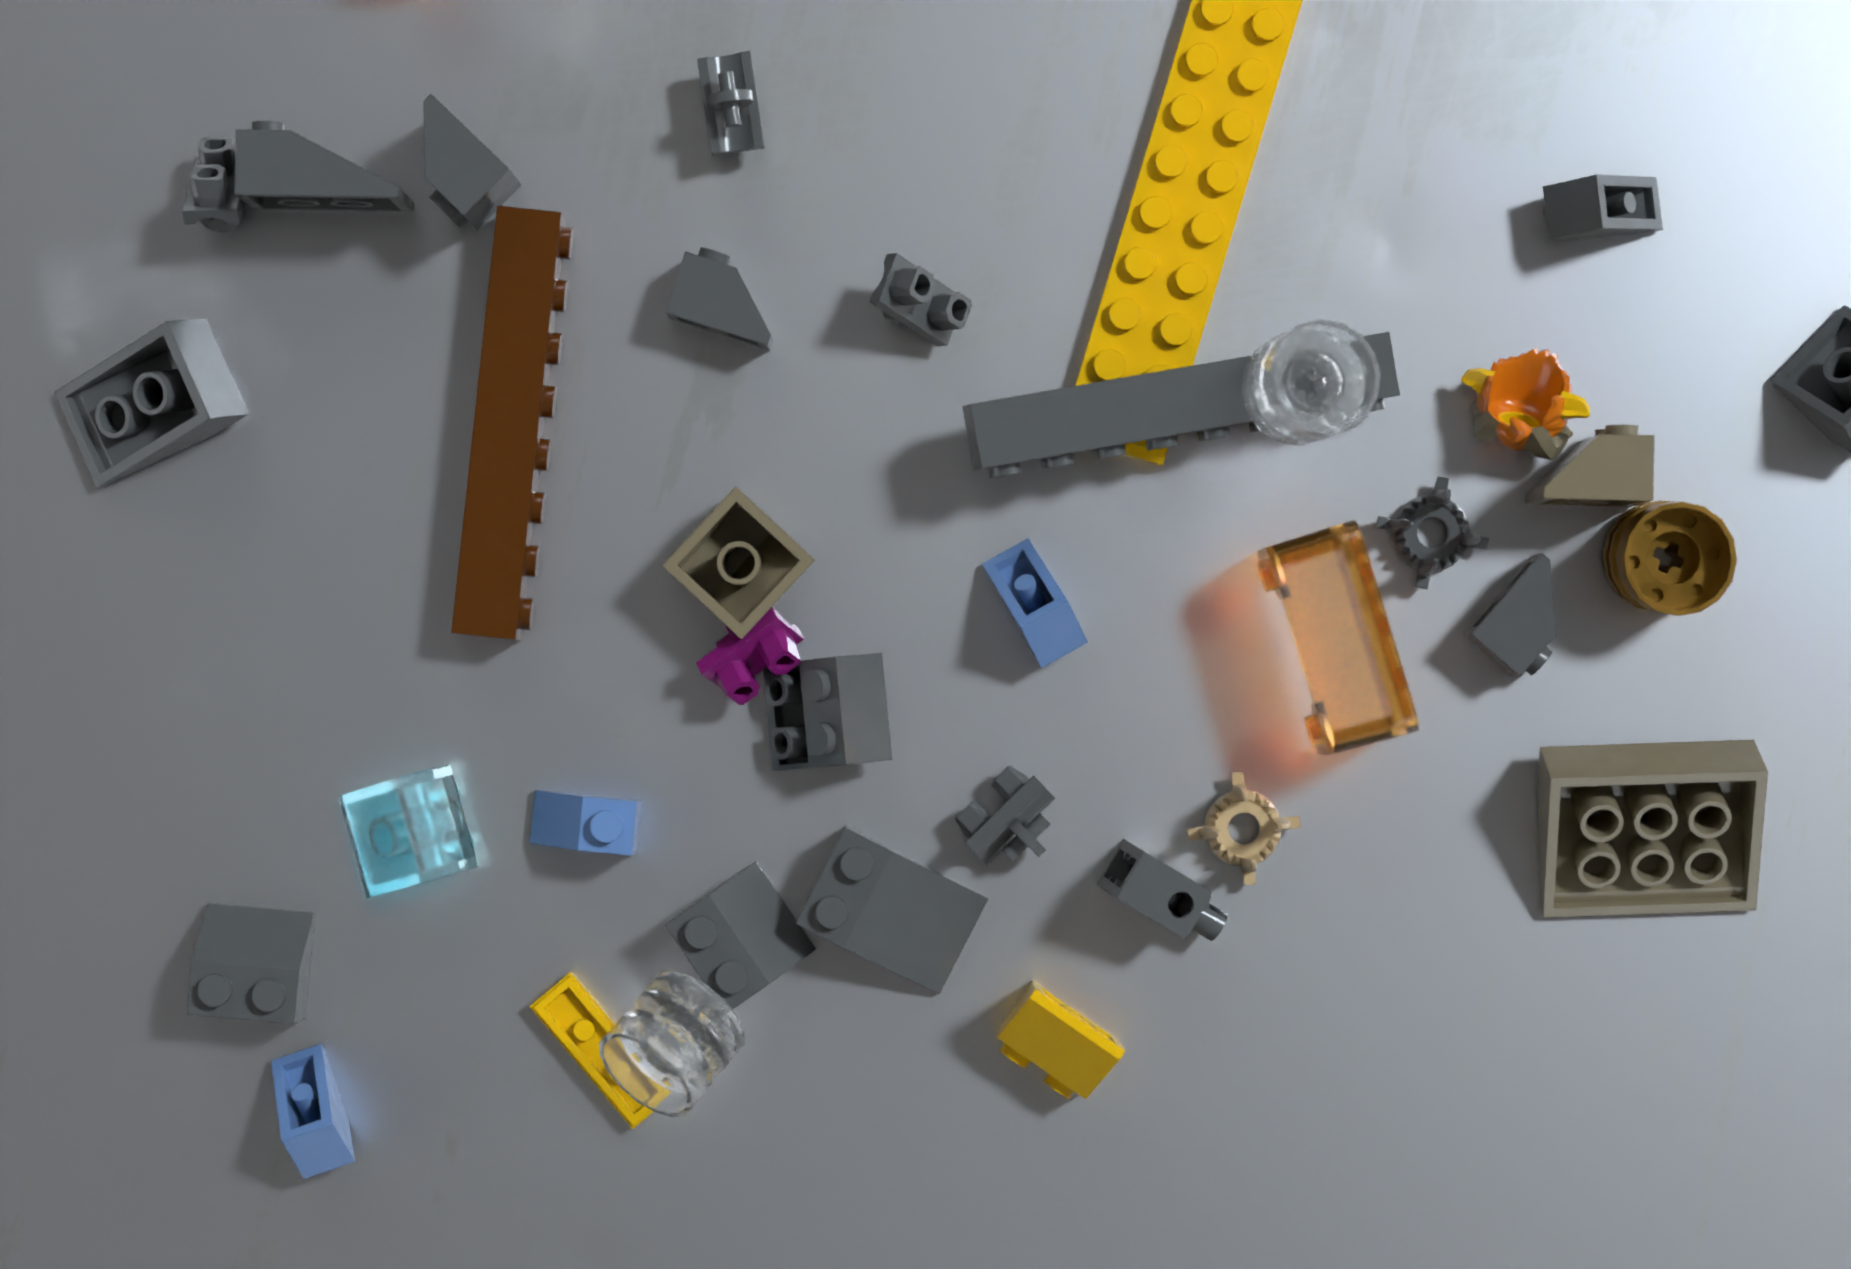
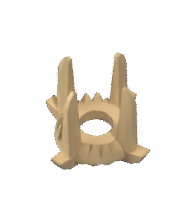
M1243 771L1232 772V791L1221 795L1211 805L1206 814L1204 826L1187 829L1188 840L1206 839L1209 848L1220 860L1229 865L1241 867L1244 885L1256 884L1255 871L1257 864L1266 860L1275 851L1282 831L1301 828L1300 816L1280 817L1276 807L1266 796L1246 789ZM1239 813L1253 815L1259 824L1257 837L1247 844L1235 842L1230 837L1228 831L1229 822Z

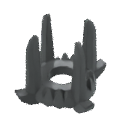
M1438 476L1432 495H1423L1410 500L1400 509L1395 519L1381 516L1377 518L1376 528L1391 531L1393 543L1399 556L1408 565L1417 569V588L1428 589L1430 575L1435 571H1442L1453 566L1462 558L1467 547L1487 549L1489 538L1482 537L1478 533H1470L1469 522L1464 512L1455 502L1450 500L1451 490L1447 489L1449 478ZM1426 518H1437L1447 528L1446 541L1438 548H1428L1419 541L1417 529L1419 524Z

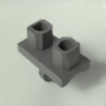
M750 51L720 57L698 58L697 62L711 155L716 156L764 149Z
M204 137L200 139L198 147L199 157L195 158L182 209L184 224H195L200 221L206 228L212 231L229 232L240 225L244 216V201L235 195V150L233 138Z
M898 253L886 255L883 277L869 301L882 310L885 319L893 324H904L937 347L947 346L953 330L962 329L965 326L972 307V300L960 292H954L936 280L932 273L921 266L917 267Z
M1007 766L994 779L991 785L1006 803L991 817L980 804L974 801L955 819L964 835L969 839L965 842L967 847L986 865L1001 851L1012 861L1027 847L1038 857L1046 851L1036 838L1051 825L1041 812L1055 797L1034 775L1029 779L1012 766Z

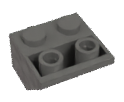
M882 653L801 660L800 664L787 674L780 675L774 674L767 667L763 669L773 771L892 760Z

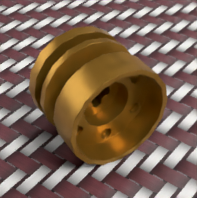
M1659 500L1647 502L1626 511L1618 517L1607 533L1602 553L1605 576L1619 597L1633 607L1676 616L1701 612L1719 601L1732 583L1737 563L1734 538L1723 520L1704 506L1680 501ZM1656 548H1664V553L1671 557L1668 566L1660 565V561L1653 557Z

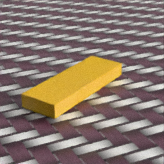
M573 971L568 973L529 1006L632 1129L674 1095L675 1092Z

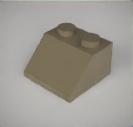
M1606 425L1605 429L1595 430L1594 437L1577 444L1526 493V504L1633 507L1653 501L1654 435H1638L1639 426Z
M735 487L662 566L740 639H743L812 565L815 559Z

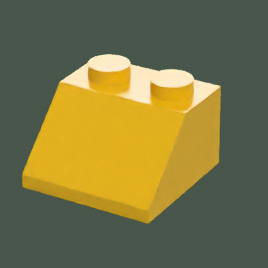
M1031 981L996 1032L997 1038L1004 1042L999 1050L1001 1053L1025 1069L1030 1061L1048 1073L1043 1081L1068 1099L1072 1097L1074 1092L1087 1099L1125 1053V1049L1119 1040L1034 981Z

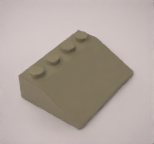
M1754 739L1540 747L1537 800L1541 913L1543 918L1756 910L1768 769Z

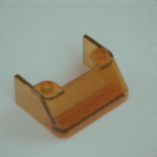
M1348 521L1258 550L1259 561H1257V567L1261 582L1266 592L1275 590L1278 598L1282 599L1313 701L1311 704L1312 715L1304 717V722L1312 747L1317 749L1318 755H1331L1418 731L1419 725L1413 700L1367 549L1356 521Z

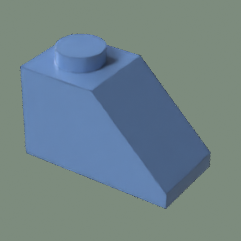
M1029 538L982 563L1020 634L1041 668L1088 643L1069 602Z
M535 790L530 843L578 851L632 856L637 853L642 800Z
M322 1044L272 1060L271 1067L281 1142L302 1177L306 1179L355 1162L349 1120Z

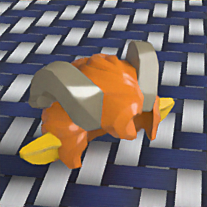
M1534 348L1517 357L1499 358L1497 363H1493L1490 370L1482 368L1468 369L1461 378L1462 383L1471 387L1477 394V402L1472 406V412L1475 414L1474 437L1487 444L1496 438L1507 448L1515 451L1527 449L1538 458L1555 459L1562 452L1568 439L1573 435V432L1566 425L1568 419L1588 418L1590 416V407L1585 399L1572 394L1570 376L1567 375L1565 370L1561 369L1560 363L1557 361L1558 356L1555 353L1550 355L1548 349L1538 351L1537 348Z

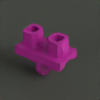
M772 607L743 639H740L725 625L728 634L716 642L717 647L696 662L704 677L721 688L726 696L738 705H744L758 695L760 687L754 677L757 673L767 667L776 675L787 674L800 664L801 660L796 645L803 641L804 637L795 624L791 625Z

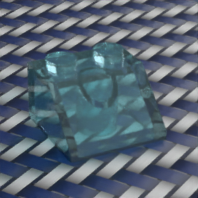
M450 764L400 776L338 796L366 898L479 867L474 851V840L468 830L460 801L459 787L454 780Z

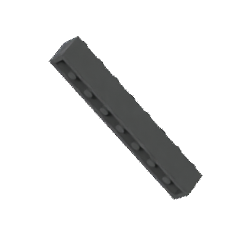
M1384 332L962 406L973 470L988 468L990 478L1022 473L1020 462L1041 458L1042 469L1074 464V452L1093 449L1094 458L1097 460L1127 454L1125 444L1145 440L1148 451L1179 445L1177 434L1197 431L1198 440L1205 441L1231 436L1229 425L1249 422L1250 432L1282 427L1280 416L1300 413L1301 422L1307 423L1334 418L1332 407L1351 404L1353 414L1385 409L1383 398L1399 396L1400 392L1390 333Z

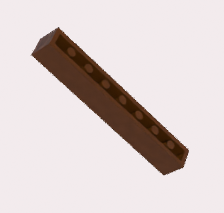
M497 205L451 633L522 640V631L531 630L534 599L526 598L528 577H537L540 561V546L532 545L534 524L543 523L546 503L545 492H537L539 472L548 471L551 458V439H543L545 417L554 418L557 402V387L549 386L551 364H560L563 344L562 333H554L556 313L565 312L568 299V280H560L562 259H571L574 242V228L566 227V218L561 212Z

